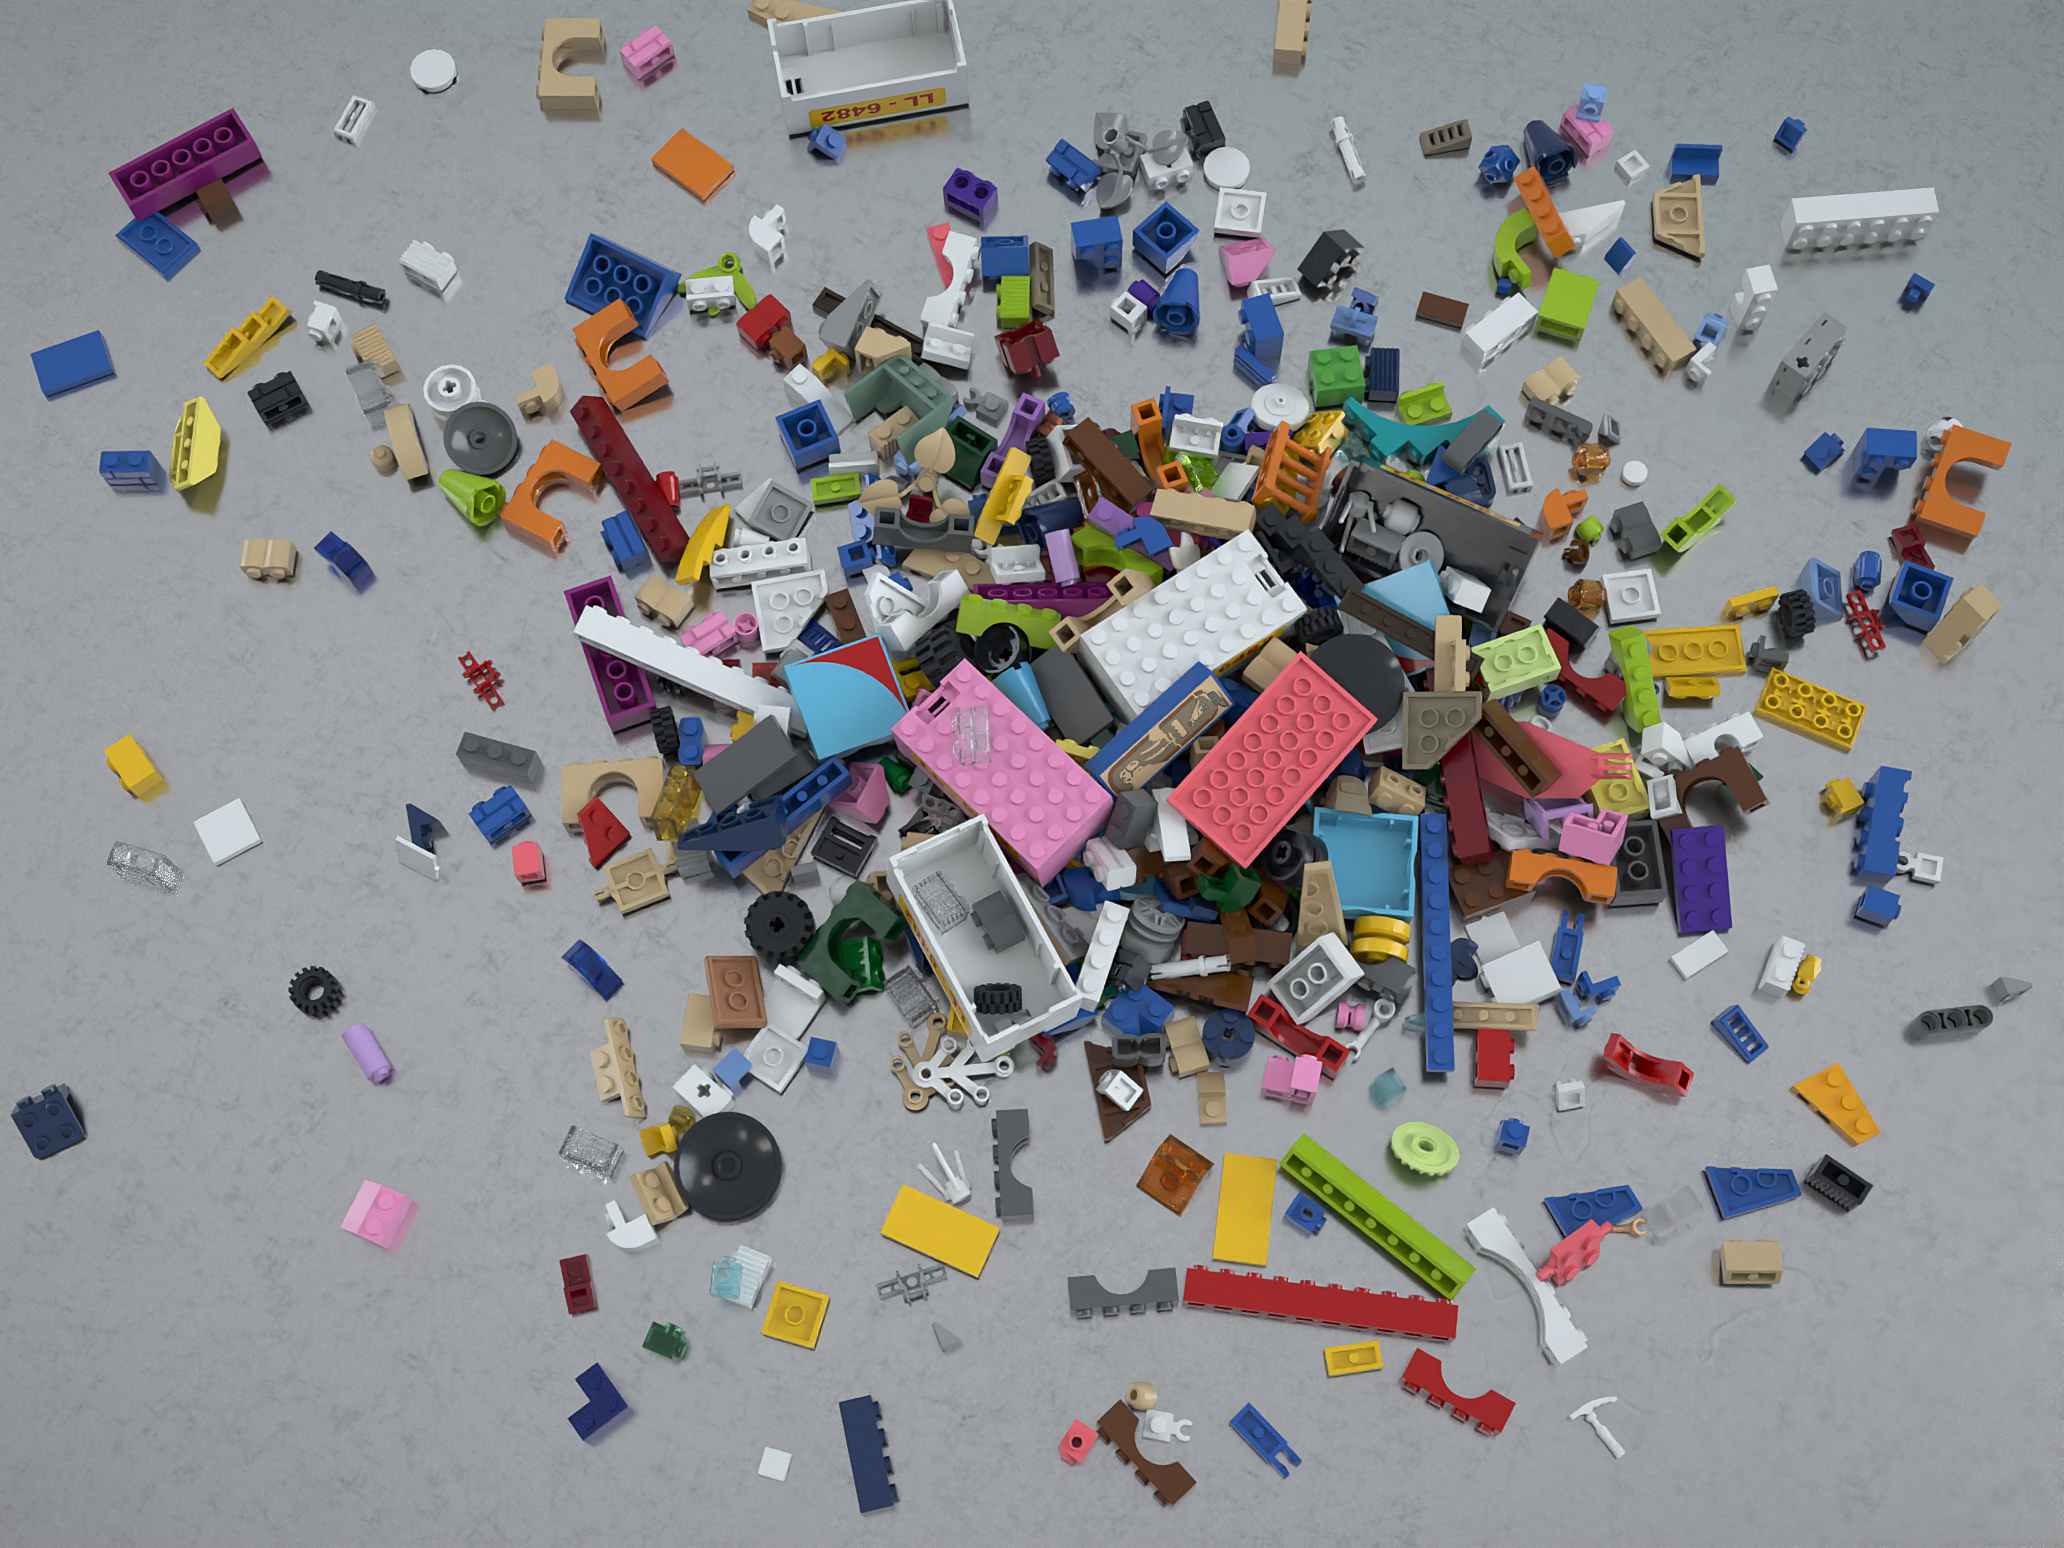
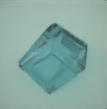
M1425 1012L1405 1017L1402 1023L1403 1029L1425 1034Z

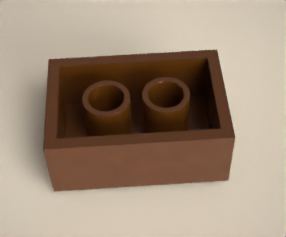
M1500 849L1493 852L1494 860L1466 866L1460 864L1448 869L1449 900L1461 925L1533 898L1537 891L1536 887L1531 892L1505 887L1511 851Z

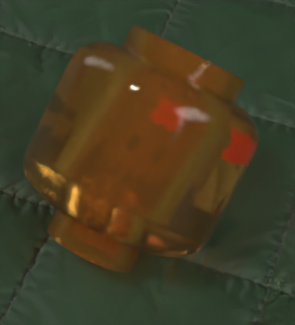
M1601 443L1581 444L1572 455V464L1582 475L1601 474L1610 465L1611 461L1609 450Z
M1578 579L1568 590V600L1571 601L1573 608L1578 611L1596 612L1605 605L1607 590L1600 581Z

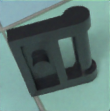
M831 816L811 850V855L857 877L870 852L874 849L878 838L871 834L868 836L840 822L839 818ZM837 831L863 844L862 848L859 849L833 836V832Z

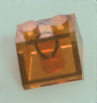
M1170 1134L1156 1150L1136 1186L1181 1216L1205 1181L1214 1163Z

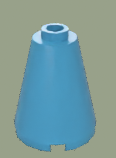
M1027 661L1019 663L1022 668L1015 670L1014 667H1011L996 677L991 683L1042 731L1049 728L1048 722L1051 718L1032 668Z

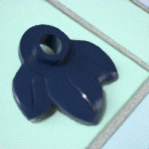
M1457 938L1451 942L1452 987L1457 980V976L1473 978L1478 975L1477 964L1471 957L1477 951L1478 945L1470 939Z

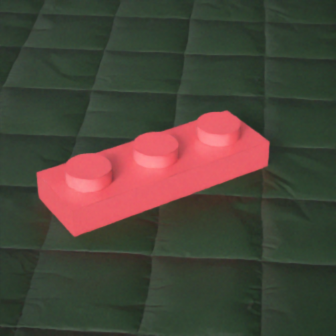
M949 222L926 228L945 290L951 285L954 276L953 267L944 259L942 254L948 233L951 231Z

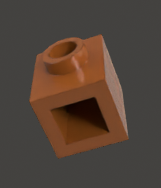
M787 326L783 330L775 332L769 340L771 349L769 353L777 363L781 362L789 370H792L808 356L806 345Z

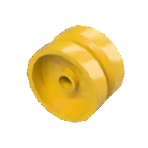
M1383 916L1359 917L1355 919L1353 935L1357 939L1352 941L1350 954L1354 960L1365 965L1381 964L1391 957L1407 964L1409 950L1404 945L1410 942L1412 928L1409 924L1394 918Z

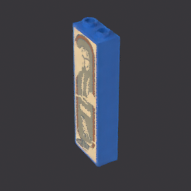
M1198 661L1087 761L1084 766L1090 772L1089 775L1112 796V800L1116 803L1120 792L1144 788L1236 703L1213 672Z

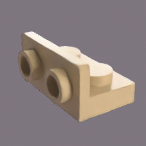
M668 1161L662 1162L654 1169L634 1173L629 1178L650 1225L674 1220L689 1208L687 1201L678 1189L674 1173Z

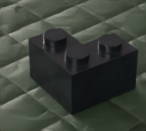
M1345 229L1324 231L1297 270L1316 287L1329 286L1336 280V273L1341 267L1353 266L1358 262L1364 246Z

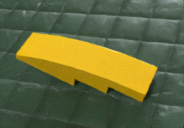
M271 296L259 312L255 313L252 311L238 329L232 327L203 364L217 377H224L255 352L279 328L292 311L276 297Z
M729 504L710 509L698 524L680 561L675 582L683 586L699 581L702 567L711 564L713 551L722 548L731 509Z

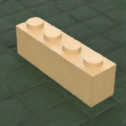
M1280 0L1273 62L1301 64V57L1306 56L1308 44L1303 39L1304 36L1308 37L1310 24L1305 22V19L1310 17L1312 3H1307V0Z
M1641 277L1616 291L1613 299L1615 310L1624 316L1629 328L1638 334L1643 346L1652 352L1657 364L1661 368H1664L1669 374L1690 361L1695 354L1696 347Z
M1157 488L1150 517L1159 521L1165 529L1232 540L1248 529L1252 533L1256 521V512L1254 505L1244 501L1231 502L1221 497L1209 498L1203 497L1198 493L1186 494L1171 488L1165 490Z

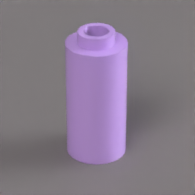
M1069 529L1045 534L1056 583H1061L1062 587L1076 584V579L1080 578Z
M359 1023L347 1029L342 1034V1038L367 1080L378 1082L386 1078L391 1065L366 1024Z

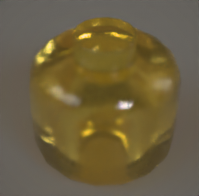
M674 1105L667 1123L670 1124V1127L674 1126L678 1133L685 1134L688 1128L695 1122V1118H692V1109L681 1105Z

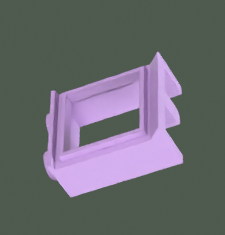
M1523 797L1525 818L1544 840L1550 839L1548 820L1561 818L1563 829V824L1571 812L1594 819L1593 803L1587 804L1581 797Z

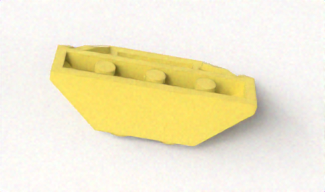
M201 396L184 402L182 408L184 412L180 416L174 432L169 479L173 489L176 491L188 488L215 473L218 466L217 458L221 428L206 400Z

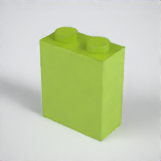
M1554 267L1535 327L1581 340L1600 281L1591 276H1582L1572 273L1567 269Z

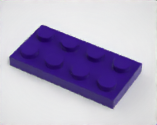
M1724 825L1670 829L1678 932L1685 933L1732 928Z

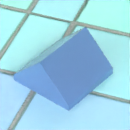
M1815 557L1810 558L1801 571V586L1807 592V595L1810 596V602H1813L1814 606L1812 609L1815 610L1816 614L1814 618H1843L1840 572Z

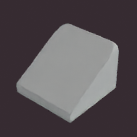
M1999 977L1993 982L2000 1001L2023 995L2033 986L2031 982L2008 977Z
M937 1322L932 1323L933 1331L942 1351L946 1352L962 1344L961 1339Z

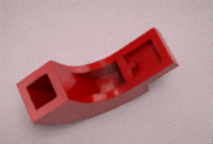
M1611 1033L1608 1043L1604 1048L1603 1058L1608 1061L1607 1067L1619 1076L1658 1092L1681 1097L1687 1096L1694 1072L1684 1063L1646 1054L1634 1047L1621 1034Z

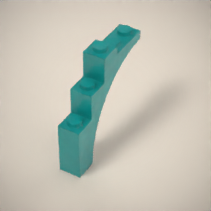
M1353 397L1346 400L1343 406V411L1346 414L1344 419L1349 424H1353L1366 441H1370L1368 452L1371 459L1387 466L1406 451L1408 457L1413 462H1417L1423 467L1435 457L1439 445L1447 449L1479 414L1477 412L1460 421L1438 426H1416L1383 418L1366 409ZM1490 405L1483 408L1505 425L1506 421ZM1503 425L1502 429L1500 430V432L1498 433V435L1502 433L1503 428H1504V425Z

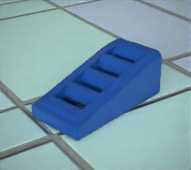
M1738 1004L1729 1006L1712 1020L1716 1028L1748 1063L1752 1062L1769 1048ZM1733 1017L1735 1020L1728 1024L1727 1020ZM1740 1025L1742 1029L1735 1033L1733 1029ZM1748 1033L1749 1037L1742 1042L1740 1038ZM1755 1041L1757 1045L1748 1051L1746 1047Z

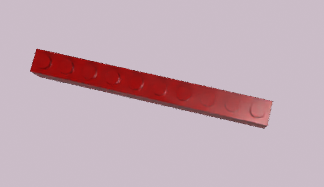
M1193 1265L1192 1268H1187L1182 1305L1453 1342L1456 1339L1459 1305H1452V1301L1448 1299L1438 1298L1435 1299V1302L1424 1301L1425 1297L1420 1295H1408V1298L1397 1297L1398 1293L1391 1291H1381V1295L1372 1294L1368 1288L1355 1287L1354 1291L1344 1290L1343 1285L1332 1283L1327 1284V1287L1316 1286V1282L1311 1280H1300V1283L1289 1282V1278L1283 1276H1273V1280L1264 1279L1262 1274L1247 1272L1246 1276L1235 1275L1236 1271L1231 1269H1219V1272L1208 1271L1209 1267L1203 1265Z

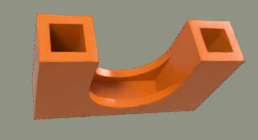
M619 298L572 330L576 335L574 339L576 345L581 351L584 350L587 355L584 357L585 362L597 374L594 376L596 382L601 388L604 387L607 392L604 395L611 407L616 406L623 412L670 380L660 362L651 354L625 370L615 371L609 369L607 356L613 343L639 326L630 308Z
M1151 398L1132 404L1130 430L1132 429L1140 451L1141 461L1156 492L1157 488L1163 490L1171 488L1184 493L1188 487V479L1180 460L1170 463L1162 438V416L1155 399Z
M1953 424L1948 430H1944L1940 437L1939 444H1942L1940 453H1935L1931 462V467H1934L1931 476L1926 477L1922 490L1926 492L1923 500L1919 499L1915 506L1914 513H1917L1915 521L1973 540L1979 535L1986 513L1961 505L1949 496L1945 487L1947 471L1953 464L1963 461L1973 462L1998 471L2004 466L2012 443Z
M551 439L549 444L541 449L536 463L529 467L527 476L522 484L517 485L515 488L514 496L510 502L503 506L500 518L504 526L555 551L567 531L562 521L535 507L537 494L545 485L554 481H568L593 493L605 475L601 463Z

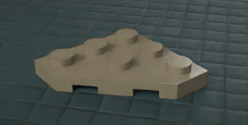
M1403 692L1402 769L1430 770L1482 719V692Z

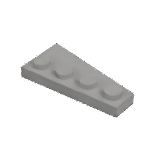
M1027 872L1015 875L1065 966L1084 960L1089 946L1082 939L1084 936L1082 931L1078 927L1073 929L1064 920L1066 914L1060 908L1048 902L1050 898L1048 894Z

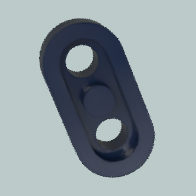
M1476 458L1465 473L1472 472L1475 475L1480 492L1486 494L1489 505L1494 500L1496 494L1491 466L1485 459ZM1474 471H1479L1481 475L1474 474Z

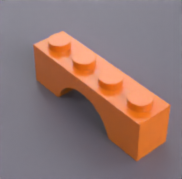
M1535 166L1515 176L1513 179L1545 244L1553 256L1557 258L1576 247L1567 226L1551 199L1552 196Z
M1528 849L1513 850L1509 857L1506 888L1531 892L1542 879L1560 876L1572 881L1578 887L1584 901L1609 905L1615 896L1618 867L1587 863L1584 859L1577 857L1569 859L1558 858L1559 856L1553 853L1533 854Z

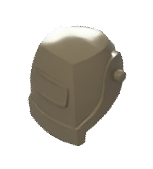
M1347 775L1336 777L1330 783L1325 793V798L1320 800L1324 808L1372 817L1366 787L1362 780L1357 777Z

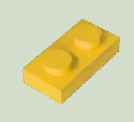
M1776 586L1735 596L1728 599L1723 609L1727 617L1732 615L1740 617L1748 614L1750 610L1758 608L1759 610H1766L1774 605L1779 592Z
M1665 677V689L1668 695L1673 698L1684 699L1687 696H1697L1701 699H1709L1711 697H1720L1721 687L1716 677Z
M1379 1340L1324 1348L1329 1377L1384 1368Z

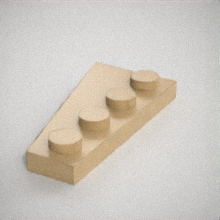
M754 0L747 9L749 16L766 24L768 19L776 18L778 24L842 12L793 0Z
M915 548L902 564L903 569L919 572L922 576L930 579L934 578L942 570L957 569L971 594H973V584H996L990 567L970 553Z
M1331 861L1304 864L1296 951L1305 950L1317 938L1332 932L1336 934L1343 945H1348V936Z

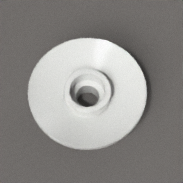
M1424 531L1413 533L1401 545L1398 558L1400 568L1403 570L1433 559L1438 572L1443 563L1444 551L1440 540L1435 535ZM1418 551L1419 557L1415 559V555Z

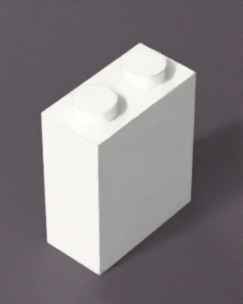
M1536 941L1481 966L1484 973L1480 974L1482 982L1486 989L1491 987L1494 997L1490 998L1492 1003L1537 1004L1562 991L1540 941Z

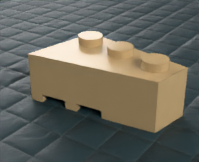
M1980 584L1975 589L1969 587L1959 596L1960 599L1952 605V609L1944 616V619L1922 641L1942 663H1945L1979 636L2004 606L1983 584Z

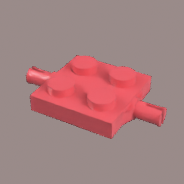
M1591 1219L1550 1249L1551 1257L1547 1265L1535 1272L1538 1280L1544 1282V1280L1552 1275V1279L1560 1285L1566 1280H1572L1579 1270L1586 1265L1594 1264L1600 1256V1241L1604 1236L1613 1231L1612 1225L1605 1221V1223L1599 1226Z

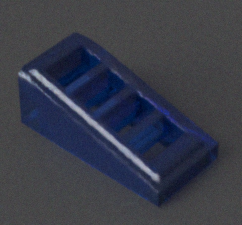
M813 618L805 626L806 628L810 624L812 628L804 635L800 633L797 637L815 655L843 646L834 635ZM815 631L818 632V634H817L815 637H813L811 640L807 639V638H809ZM823 637L824 640L816 646L815 643ZM829 642L831 645L822 651L821 649Z

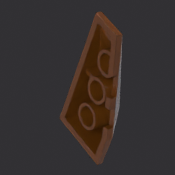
M1235 968L1234 972L1208 973L1207 976L1203 977L1197 974L1157 980L1147 979L1146 986L1181 995V992L1186 993L1187 997L1195 1000H1207L1209 998L1212 999L1215 1005L1247 1012L1255 976H1251L1249 970Z

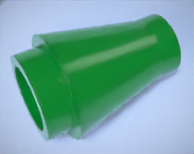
M884 757L879 761L878 764L884 768L886 779L895 790L903 792L910 787L908 784L912 777L910 769L894 762L889 757Z

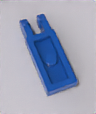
M1563 909L1556 931L1550 965L1557 980L1574 983L1584 936L1582 931L1585 914H1578L1575 921V930L1566 928L1569 920V910Z
M1250 1403L1229 1422L1267 1463L1270 1462L1284 1478L1290 1473L1286 1466L1281 1464L1275 1457L1281 1450L1293 1464L1298 1466L1302 1462L1298 1455L1287 1445L1288 1442Z

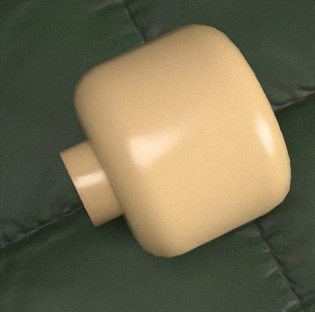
M379 445L371 451L370 461L376 470L386 472L395 466L396 456L388 446Z
M1138 1381L1133 1382L1128 1387L1126 1400L1131 1408L1150 1410L1155 1405L1157 1392L1152 1384Z

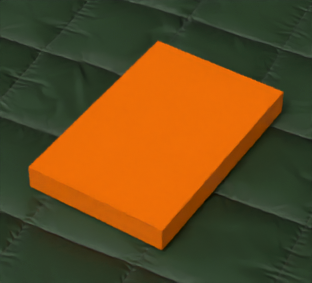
M683 128L651 158L655 166L703 201L734 171V166Z

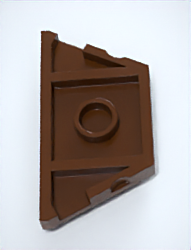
M1084 1041L1105 1141H1109L1151 1108L1143 1065L1139 1063L1131 1067L1113 1065L1112 1047H1104L1093 1044L1091 1041ZM1111 1069L1121 1070L1143 1089V1092L1129 1111H1124L1106 1094H1101L1096 1090L1100 1084L1099 1079L1106 1071Z

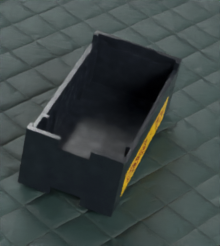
M1362 454L1351 459L1321 529L1333 543V550L1347 566L1376 579H1381L1400 571L1398 558L1393 567L1388 570L1383 565L1374 563V561L1346 550L1350 535L1361 517H1354L1344 552L1340 553L1339 548L1349 512L1343 523H1339V518L1348 501L1349 494L1356 491L1366 493L1369 496V501L1374 502L1373 513L1375 522L1385 527V518L1381 515L1387 503L1392 504L1394 500L1402 499L1415 505L1421 517L1413 533L1420 531L1429 532L1440 540L1443 547L1444 558L1442 566L1437 572L1438 575L1443 570L1445 571L1447 566L1475 576L1491 589L1481 613L1454 603L1445 595L1449 611L1488 627V630L1497 633L1514 602L1544 533ZM1368 511L1362 518L1369 520ZM1408 532L1406 535H1403V536H1405V537L1407 538L1408 536H1410V535L1413 534V533ZM1418 551L1415 555V559L1419 557ZM1505 563L1511 564L1503 582L1498 581ZM1515 566L1520 569L1513 585L1510 586L1506 583Z

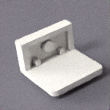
M779 964L774 971L776 981L763 998L767 1021L797 1040L826 998L823 990H821L823 987L813 979L807 981L800 977L801 973L794 967L788 965L786 968Z

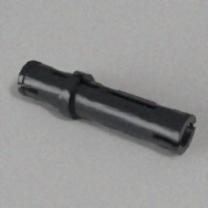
M319 270L315 276L316 285L354 295L356 299H368L382 304L386 297L385 289L368 285L367 282L362 280L359 282L323 270Z

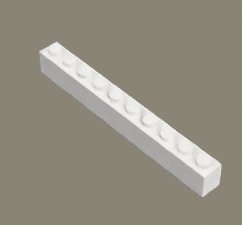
M586 605L573 631L575 639L753 716L755 709H759L760 704L793 708L790 733L804 739L806 738L807 734L803 717L795 705L790 690L787 688L768 685L769 682L764 678L745 675L746 672L736 666L729 668L722 665L723 662L716 657L709 656V658L699 655L700 652L693 647L686 646L683 648L676 645L677 642L670 637L663 636L660 638L654 635V632L647 627H635L630 624L631 622L622 616H616L615 618L608 615L607 611L599 606H593L592 608Z

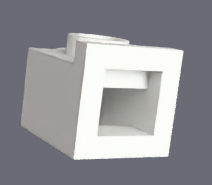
M1125 291L1120 297H1115L1111 302L1110 317L1128 329V333L1132 335L1147 319V306Z
M314 300L313 306L315 310L309 315L307 320L308 336L315 341L324 340L331 342L342 318L336 307Z

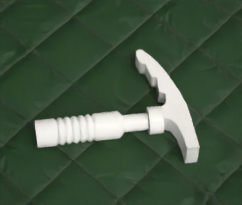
M1604 1397L1593 1400L1567 1417L1572 1421L1578 1416L1585 1415V1419L1588 1423L1591 1422L1596 1428V1433L1605 1442L1607 1447L1611 1449L1617 1459L1626 1453L1609 1430L1600 1424L1596 1419L1597 1415L1592 1411L1594 1407L1597 1408L1601 1404L1615 1402L1617 1397Z

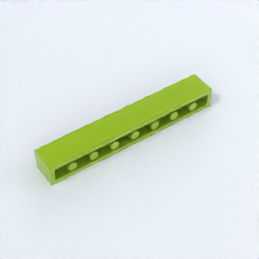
M1305 1133L1291 1146L1279 1163L1281 1167L1450 1301L1455 1298L1476 1270L1474 1266Z

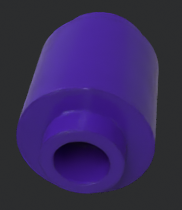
M1143 279L1139 282L1135 280L1128 288L1129 294L1147 306V311L1153 314L1154 307L1160 299V293Z

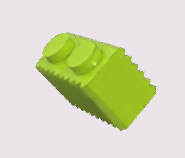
M1001 276V284H997L996 296L1001 298V305H996V319H1001L1002 328H1019L1020 325L1030 322V276Z

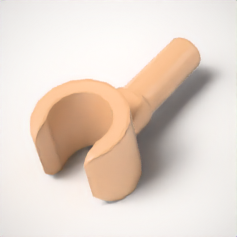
M1640 1218L1632 1221L1630 1224L1613 1225L1612 1232H1629L1632 1236L1639 1237L1647 1231H1638L1636 1224H1643L1646 1221Z

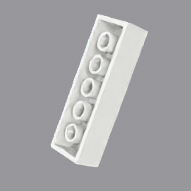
M1934 187L1792 198L1782 218L1780 227L1784 247L1802 249L1809 246L1826 247L1834 244L1850 245L1860 242L1870 244L1875 241L1885 240L1889 242L1899 239L1918 240L1926 237L1939 214Z

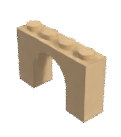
M546 18L545 27L541 28V38L544 43L543 47L539 49L542 65L538 66L540 85L536 86L537 100L541 101L543 109H598L599 87L596 77L566 76L556 70V66L559 60L568 53L603 50L604 30L601 19Z
M1125 568L1106 584L1113 593V596L1107 602L1085 616L1078 618L1067 616L1051 629L1049 633L1062 652L1078 654L1081 634L1156 588L1147 573Z
M646 756L639 760L621 758L615 762L596 760L591 764L571 762L567 766H561L562 824L566 831L583 830L579 824L577 813L592 800L594 793L601 785L612 780H624L637 788L638 813L642 825L668 823L666 766L662 758Z

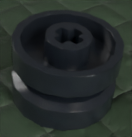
M1290 825L1283 826L1261 851L1263 872L1270 879L1298 890H1302L1304 864L1328 861V850L1320 837Z

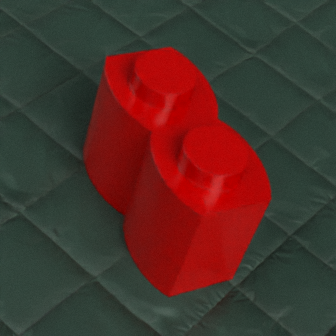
M769 294L752 310L744 314L736 323L738 332L758 350L762 346L766 347L769 345V340L775 332L783 330L786 326L789 327L792 318L790 311L772 294Z

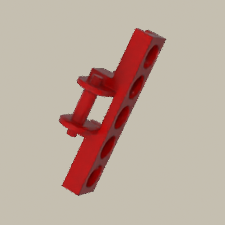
M1861 590L1848 593L1846 599L1853 614L1847 618L1849 621L1853 618L1858 619L1863 630L1856 635V638L1860 639L1863 636L1871 653L1877 650H1884L1886 645L1879 631H1883L1886 624H1881L1877 615L1880 613V610H1869ZM1856 595L1859 603L1854 602L1852 596ZM1861 606L1862 611L1858 612L1857 607ZM1862 618H1869L1871 623L1868 625L1864 624ZM1873 639H1876L1878 647L1872 644Z
M470 651L466 652L465 656L458 657V660L466 670L462 676L464 678L470 677L477 687L473 689V692L475 694L481 693L491 709L504 703L491 684L501 676L500 672H495L491 667L493 664L492 660L484 661L479 665ZM468 658L473 662L470 666H466L464 663ZM486 669L490 673V676L486 677V675L483 672ZM478 678H485V681L481 684L476 683ZM488 688L492 690L489 694L484 692ZM492 696H496L498 699L494 704L489 700Z

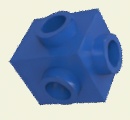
M1509 145L1491 146L1478 168L1490 184L1508 182L1520 163V159Z

